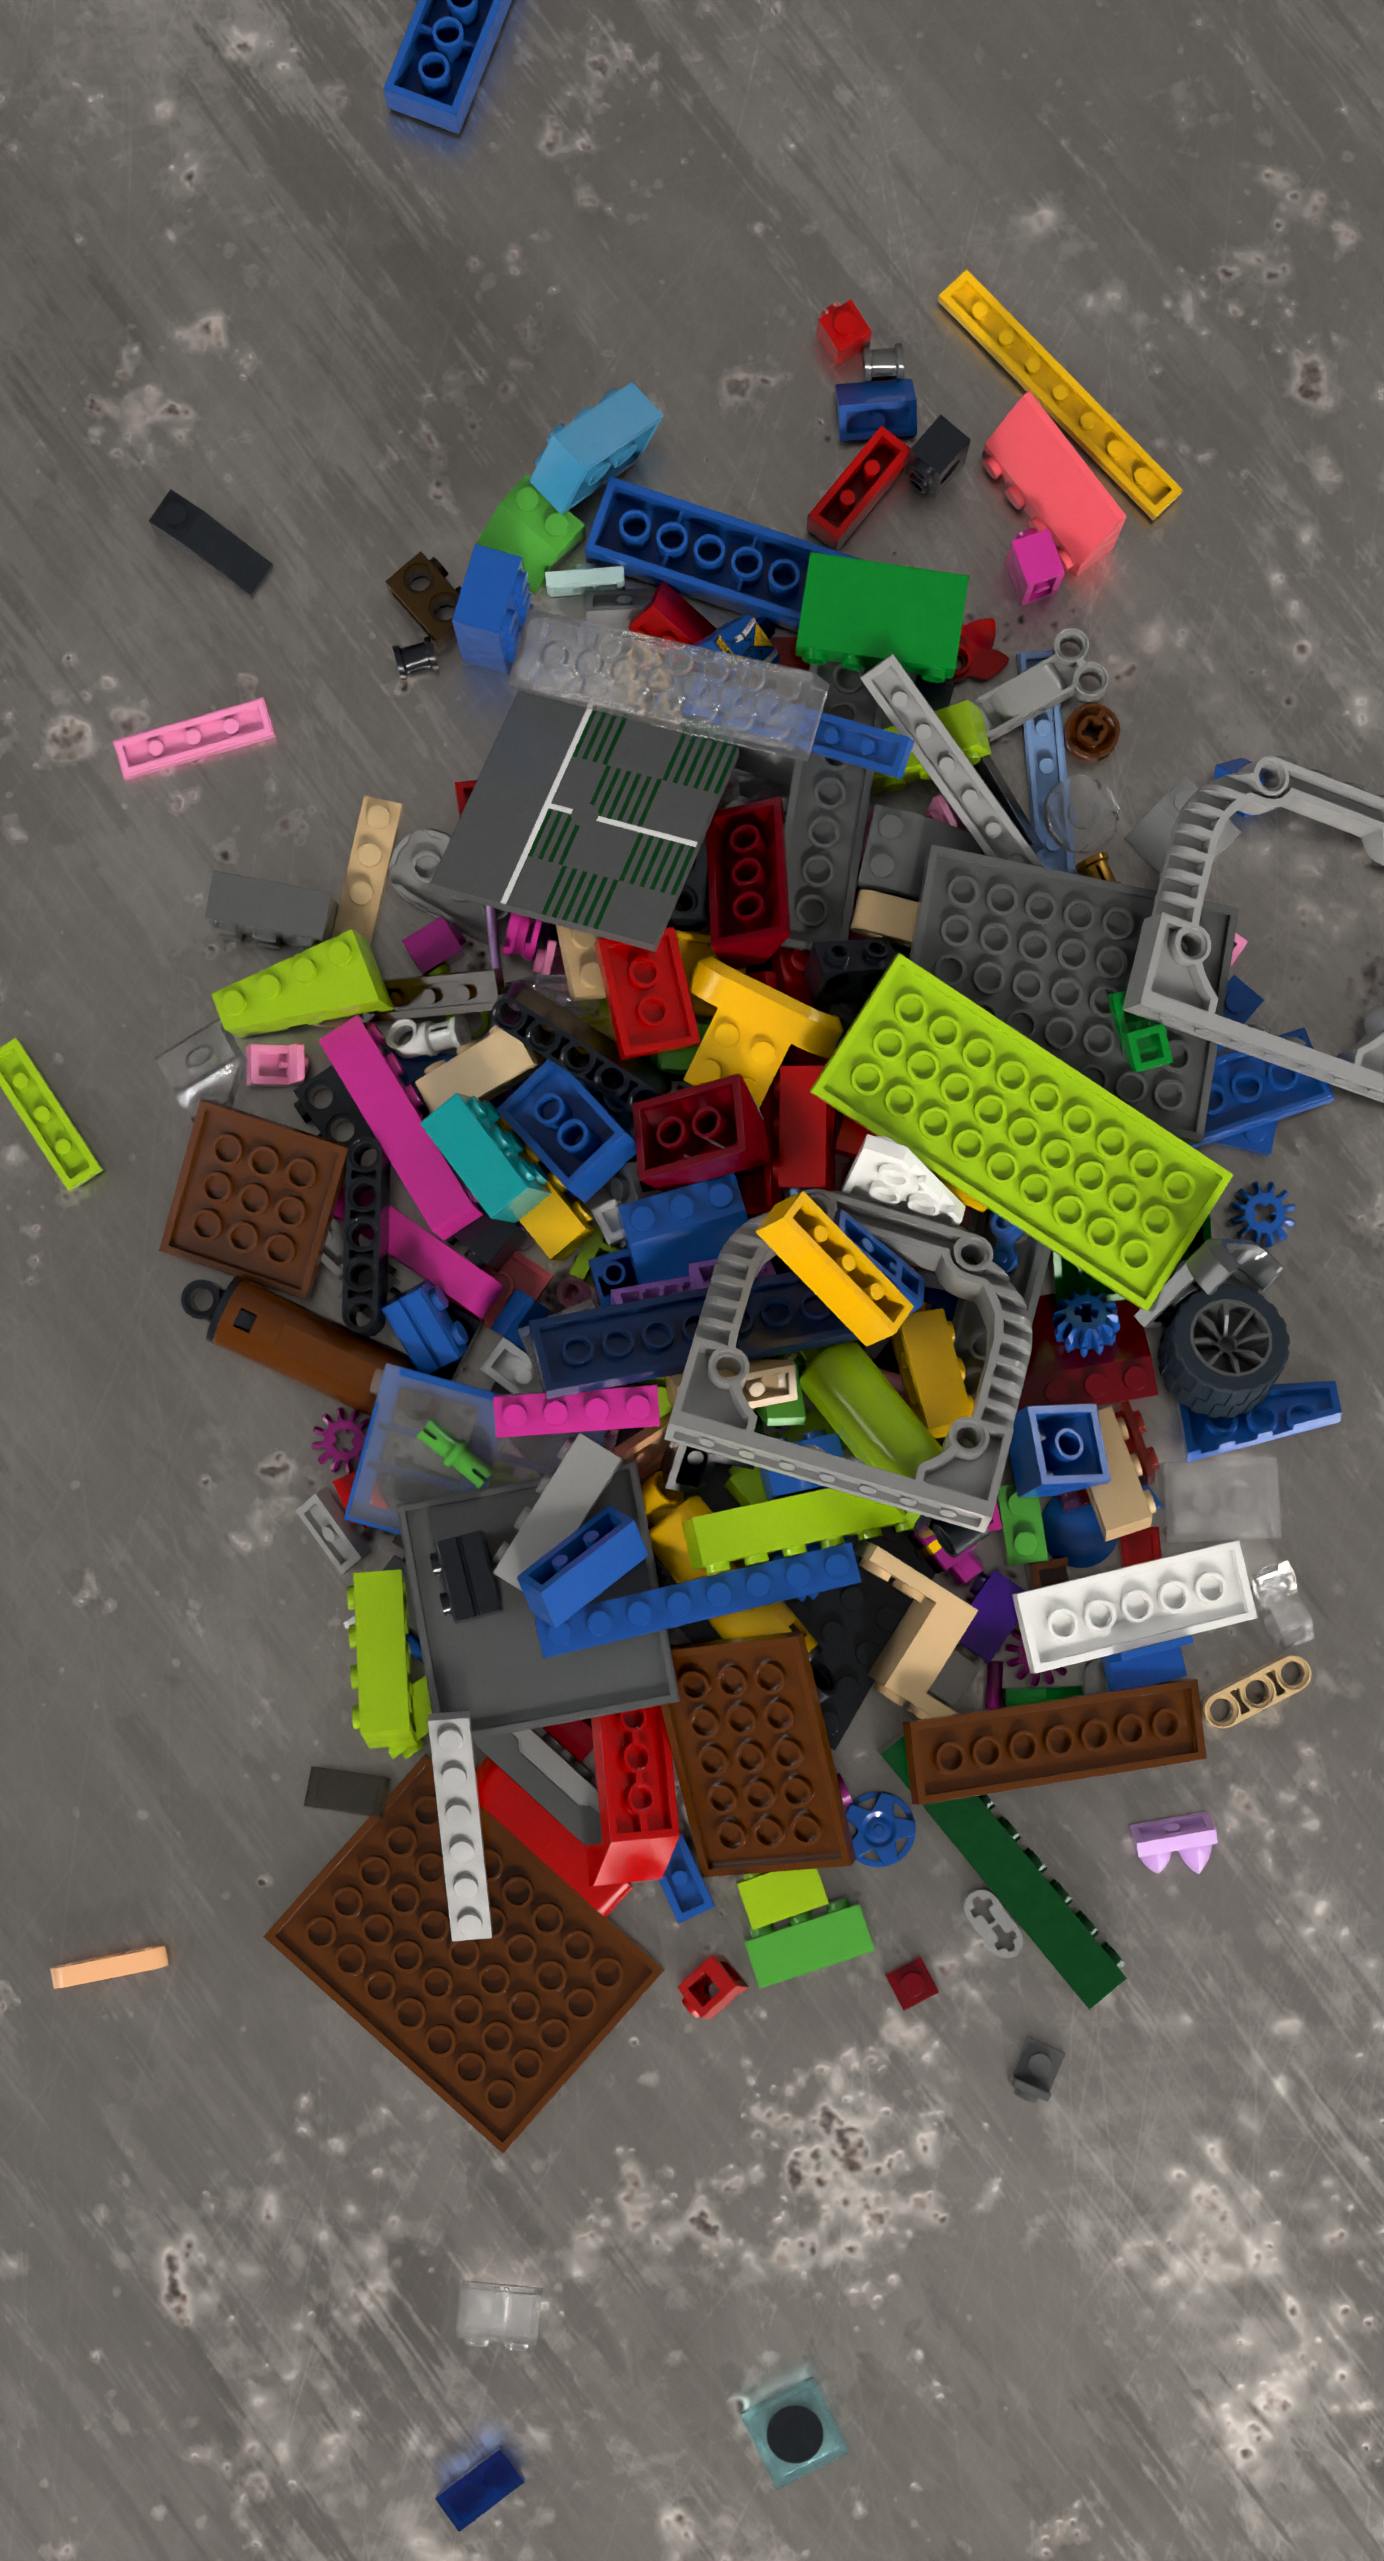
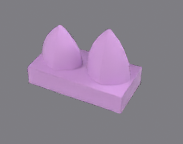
M1208 1811L1129 1825L1131 1840L1138 1858L1141 1859L1146 1867L1157 1874L1169 1862L1172 1851H1179L1185 1864L1199 1874L1209 1860L1212 1844L1218 1843L1216 1828Z

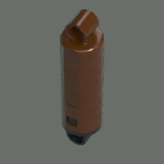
M239 1276L233 1278L226 1290L222 1289L216 1282L201 1279L189 1283L182 1292L181 1303L185 1312L192 1318L210 1322L206 1335L208 1342L370 1417L372 1416L381 1387L386 1363L411 1370L415 1368L408 1354L371 1337L361 1336L341 1323ZM206 1288L213 1295V1304L208 1310L201 1311L196 1307L194 1299L198 1291ZM401 1388L396 1409L402 1411L410 1419H429L439 1411L442 1403L441 1398L430 1396V1406L425 1411L420 1412L415 1410L410 1403V1397L414 1391Z

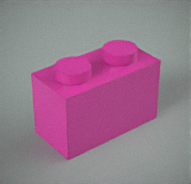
M1030 528L1018 533L1014 537L1015 540L1011 541L1005 566L1020 606L1057 594L1065 571L1049 528L1039 532L1037 528Z

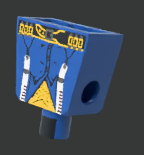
M749 614L725 623L687 650V653L706 679L758 694L761 693L780 660L779 653L770 642V638L775 634V627L772 622L764 617H758L755 620Z

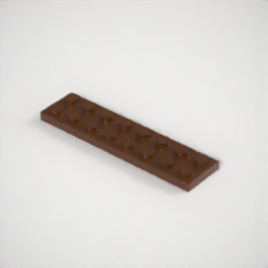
M1183 1679L1154 1685L903 1722L911 1800L914 1805H924L1207 1759L1198 1679Z

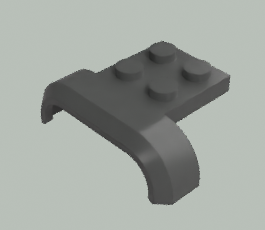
M1207 1239L1187 1261L1183 1260L1177 1264L1169 1277L1170 1280L1164 1285L1148 1311L1140 1309L1134 1317L1144 1328H1167L1180 1304L1184 1303L1186 1298L1194 1291L1197 1292L1203 1289L1208 1295H1212L1232 1274L1245 1284L1249 1290L1262 1294L1282 1274L1284 1267L1272 1254L1254 1241Z

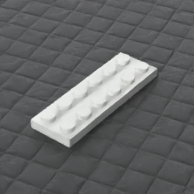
M1239 1540L1012 1594L1027 1662L1032 1674L1257 1618Z

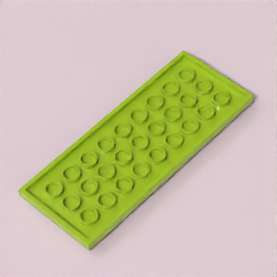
M900 953L896 954L809 1091L876 1136L889 1137L897 1144L908 1147L931 1172L1145 1311H1148L1233 1177L1232 1173Z

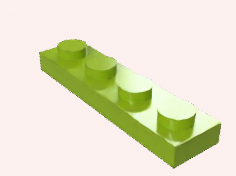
M14 1038L0 1047V1087L67 1190L71 1192L102 1172L103 1168L19 1039Z

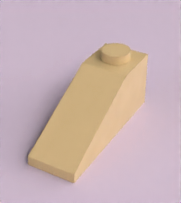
M755 1359L749 1361V1373L742 1392L751 1408L798 1400L796 1367L793 1360ZM728 1369L718 1370V1373L725 1378L736 1377ZM683 1373L665 1377L667 1400L672 1409Z

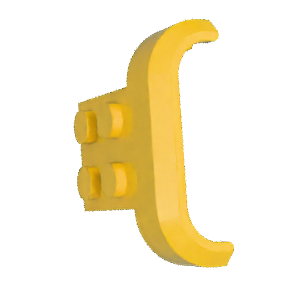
M714 955L700 959L688 982V989L691 993L718 1007L683 1080L696 1086L740 1074L760 1109L790 1045L793 1044L815 1055L830 1058L843 1033L840 1018L798 1001L726 965Z

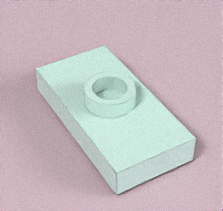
M584 563L573 566V570L545 572L547 595L550 597L585 595V591L625 589L623 566L596 568L595 564Z

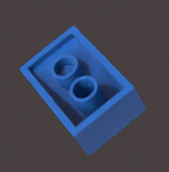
M549 1059L496 1109L566 1189L584 1203L636 1154L635 1138L576 1076Z

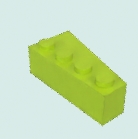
M353 929L211 993L224 1030L240 1038L286 1030L289 1027L303 1024L314 1025L324 1023L325 1020L335 1018H351L357 1014L362 1016V1013L394 1010L368 939Z
M402 1569L353 1573L354 1585L347 1586L348 1609L355 1610V1625H349L348 1630L349 1645L351 1650L357 1649V1665L350 1666L352 1689H358L359 1705H352L354 1730L360 1729V1733L369 1749L417 1745V1733L410 1724L409 1714L415 1711L412 1684L411 1681H408V1674H411L412 1661L409 1641H406V1634H409L406 1578Z

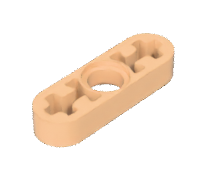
M157 1945L51 1967L50 1971L53 1987L57 1989L154 1970L168 1966L169 1963L165 1945Z

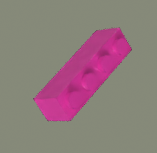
M658 1383L613 1386L546 1399L545 1391L503 1394L493 1397L496 1438L660 1426Z

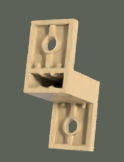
M866 1540L858 1541L853 1549L855 1554L862 1557L858 1565L887 1582L890 1577H893L895 1581L891 1586L914 1599L867 1674L877 1681L873 1689L901 1707L905 1705L906 1701H909L910 1704L906 1710L920 1719L958 1714L928 1695L927 1692L978 1610L879 1546Z

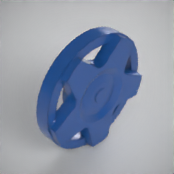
M882 1791L868 1792L855 1798L846 1808L847 1822L849 1821L857 1830L856 1834L852 1837V1843L858 1862L871 1867H886L900 1861L911 1849L916 1833L915 1820L909 1807L897 1796ZM877 1798L871 1809L858 1806L868 1799ZM894 1803L903 1810L906 1818L894 1815ZM908 1837L903 1848L897 1853L896 1841ZM873 1850L880 1860H870L861 1855Z

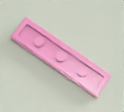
M262 697L116 739L113 742L125 780H129L268 740L276 736L266 701Z

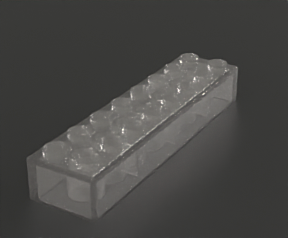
M530 608L507 685L517 691L808 762L830 687L828 682L813 672Z

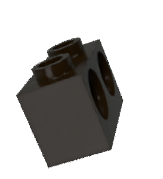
M420 551L385 582L388 592L423 632L430 636L431 641L437 648L440 649L456 635L452 618L447 620L439 619L435 615L436 611L443 605H450L456 608L462 587L458 586L454 589L445 579L449 574L444 566L435 557L428 560ZM424 576L431 580L430 585L426 589L417 591L410 587L413 579Z

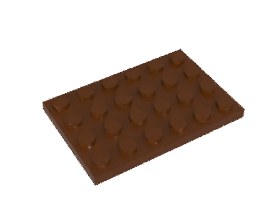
M803 1631L670 1645L680 1702L661 1705L702 1877L851 1866L856 1860Z

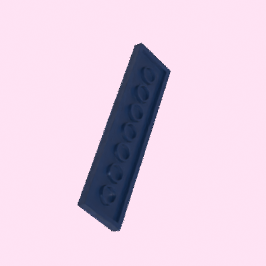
M788 1272L755 1279L739 1329L736 1348L741 1350L747 1356L748 1361L859 1339L795 1272ZM708 1288L529 1321V1331L546 1399L682 1374L686 1366Z

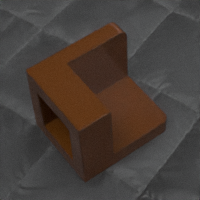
M1068 1557L1023 1564L1028 1590L1069 1581L1066 1565H1069Z

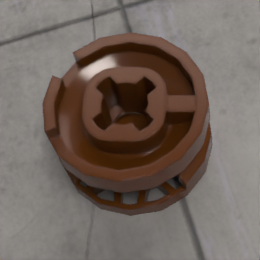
M1097 703L1084 704L1076 708L1068 717L1063 730L1065 749L1076 761L1085 764L1098 763L1106 759L1114 750L1120 735L1119 721L1114 712L1106 706Z

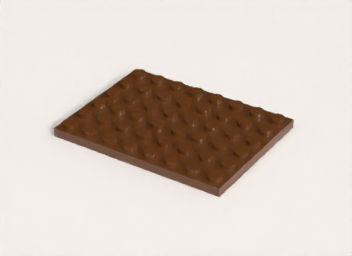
M425 1754L263 1937L504 2154L664 1972L665 1968L608 1917L603 1916L480 1804L493 1930L492 1938L452 1941L432 1759Z

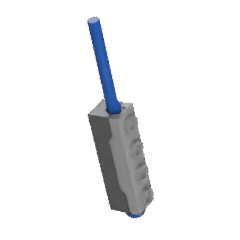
M409 1630V1634H406V1641H409L410 1652L424 1665L420 1640ZM535 1729L473 1741L476 1746L585 1846L599 1844L602 1841L597 1786L590 1781L594 1774L577 1759L573 1764L561 1754L565 1748L551 1735L546 1733L542 1737Z

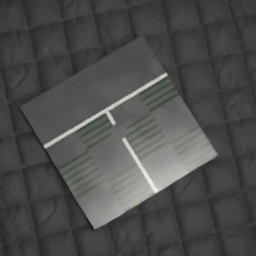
M518 690L431 880L432 891L656 952L739 757V749L737 746Z

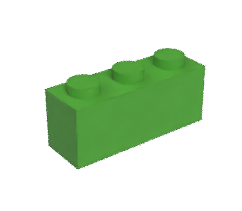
M843 1897L826 1904V1911L812 1915L811 1910L789 1917V1923L775 1928L772 1923L755 1930L749 1929L751 1936L745 1937L744 1942L759 1989L875 1951L858 1900L850 1903L849 1897Z

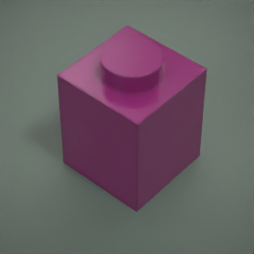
M443 916L402 940L422 976L430 974L434 969L445 963L450 966L463 958L465 953L461 945L467 942L457 924L453 922L448 925Z

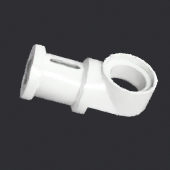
M461 1014L450 1018V1021L436 1024L432 1021L416 1024L409 1018L399 1019L390 1026L386 1034V1043L402 1058H413L422 1055L436 1056L441 1050L455 1047L458 1049L471 1041V1031L468 1022ZM413 1031L411 1040L407 1044L399 1046V1040L402 1035Z

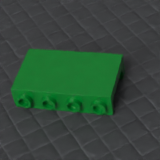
M810 552L795 655L803 657L802 661L809 664L824 665L826 661L842 663L843 668L863 671L866 669V666L874 667L893 653L907 673L921 674V678L925 681L941 683L945 681V678L953 679L969 575Z

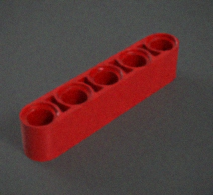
M486 1756L476 1767L479 1804L603 1916L608 1917L633 1889V1885L627 1882L589 1886L586 1846L490 1757Z

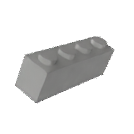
M579 1433L576 1439L569 1436L557 1455V1458L562 1460L554 1475L549 1471L544 1475L535 1491L541 1495L533 1509L527 1506L523 1509L513 1526L519 1532L511 1544L506 1541L503 1542L492 1560L497 1565L493 1573L521 1591L517 1576L584 1525L623 1462V1459Z

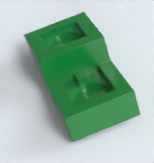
M1127 989L1107 994L1114 1024L1133 1073L1173 1063L1164 1023L1158 1024L1152 1020L1123 1011L1122 1008Z

